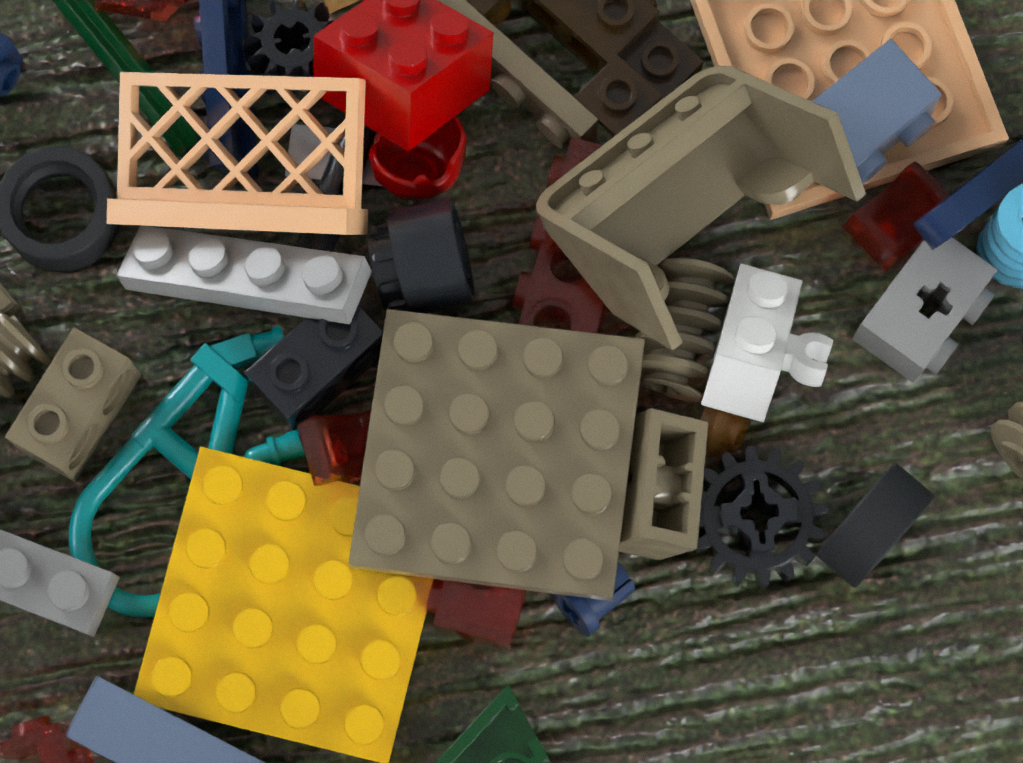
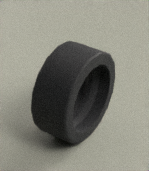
M43 147L23 155L6 170L0 182V229L2 235L28 263L47 271L72 272L93 264L111 247L120 229V224H107V198L117 199V193L107 173L91 156L70 147ZM56 176H71L79 179L91 190L95 200V212L89 226L76 238L60 244H48L36 239L26 229L22 218L23 205L29 193L41 182Z
M894 463L816 553L817 557L853 588H857L935 498V495L899 464Z

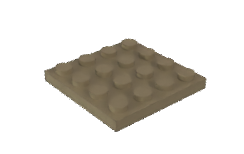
M387 309L348 565L352 569L613 601L645 339Z

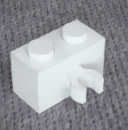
M740 263L701 405L764 422L781 370L789 372L801 384L812 387H820L822 385L828 367L826 361L832 348L833 340L819 333H805L800 336L790 334L802 280Z

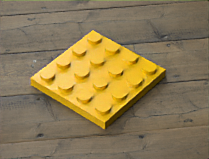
M200 446L134 695L161 709L379 763H389L435 579L352 569L348 565L360 486Z

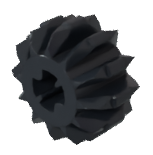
M272 0L269 4L272 13L270 18L252 14L250 23L255 34L243 36L242 40L244 52L251 56L245 63L248 74L254 76L314 77V35L335 21H328L330 17L328 7L321 2L307 11L305 0H293L291 9L283 10L282 4L278 0ZM305 44L306 49L303 52L300 51L299 48ZM290 47L292 50L286 55L284 50ZM266 90L264 93L270 96L277 91ZM291 90L298 98L299 91Z

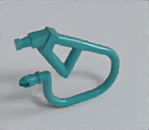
M281 325L273 327L272 331L254 335L247 333L211 346L204 344L190 359L194 366L130 435L132 437L87 485L78 498L69 524V548L73 558L99 567L91 542V528L94 516L105 498L148 451L150 452L155 448L190 480L192 479L199 452L171 428L212 382L221 388L208 448L233 454L248 381L236 369L255 363L283 339L285 335ZM301 427L277 438H273V436L267 437V443L250 448L246 451L244 457L282 466L284 461L295 460L312 454L322 442L318 438L303 445L301 439L319 435L317 429ZM116 587L107 608L131 617H155L161 593L138 595Z

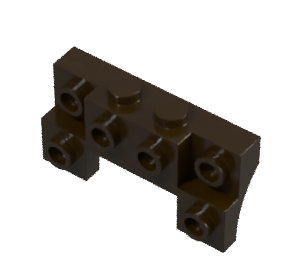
M510 0L466 1L489 20ZM518 0L519 7L595 74L574 98L598 119V123L612 135V138L689 78L702 71L704 61L658 21L660 11L656 9L657 3L655 0Z

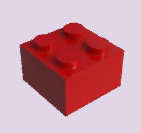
M364 0L314 35V77L366 79L364 125L409 152L490 91L494 32L438 0ZM327 91L321 97L324 101L346 113V92Z

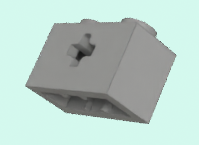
M952 237L934 250H931L923 240L860 324L852 340L912 383L917 380L925 368L937 374L959 345L949 335L962 318L973 326L994 298L995 294L985 287L998 269ZM929 298L940 305L930 319L919 312Z

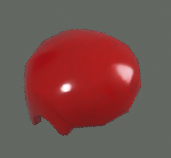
M455 116L409 152L376 133L374 143L371 145L369 152V163L375 180L396 197L404 200L434 198L448 191L456 183L466 157L467 137L461 120Z

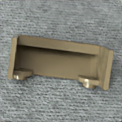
M715 66L702 70L689 78L549 186L538 198L536 210L547 233L611 313L673 351L683 342L664 301L669 293V283L663 270L657 266L745 195L760 203L783 205L795 200L813 182H817L856 202L866 195L837 112L734 67Z

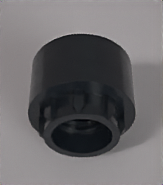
M452 197L389 210L388 223L374 226L371 232H368L367 244L371 268L379 297L384 306L391 310L407 306L409 312L429 314L476 302L467 244L460 217Z

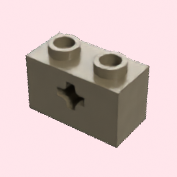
M652 408L636 414L619 552L662 560L697 549L708 432L707 421Z

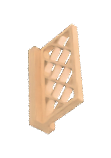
M120 72L117 199L107 198V224L367 235L368 209H361L366 79ZM139 86L158 87L173 105L152 128L139 114ZM173 87H186L190 89L181 97ZM208 88H216L232 108L209 129L190 106ZM232 89L250 90L240 99ZM266 90H276L292 110L269 132L249 108ZM291 90L310 92L300 101ZM327 91L346 92V119L329 134L310 113L309 109ZM182 115L202 139L179 160L160 137ZM241 117L261 141L238 163L218 139ZM301 118L322 143L298 165L278 143V140ZM138 131H139V132L141 133V135L143 136L139 141H138ZM344 137L345 151L338 144ZM152 146L171 170L153 188L137 187V160ZM209 148L230 170L213 190H205L188 171ZM268 150L275 155L290 173L273 192H263L247 173ZM329 152L344 167L343 195L323 194L306 175ZM180 179L188 189L171 187ZM239 181L247 191L229 190ZM299 183L308 194L288 192Z

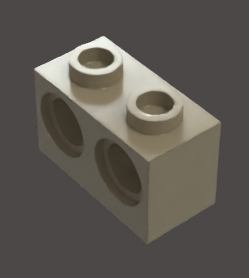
M73 327L5 438L24 454L76 483L140 379L141 373L128 357Z

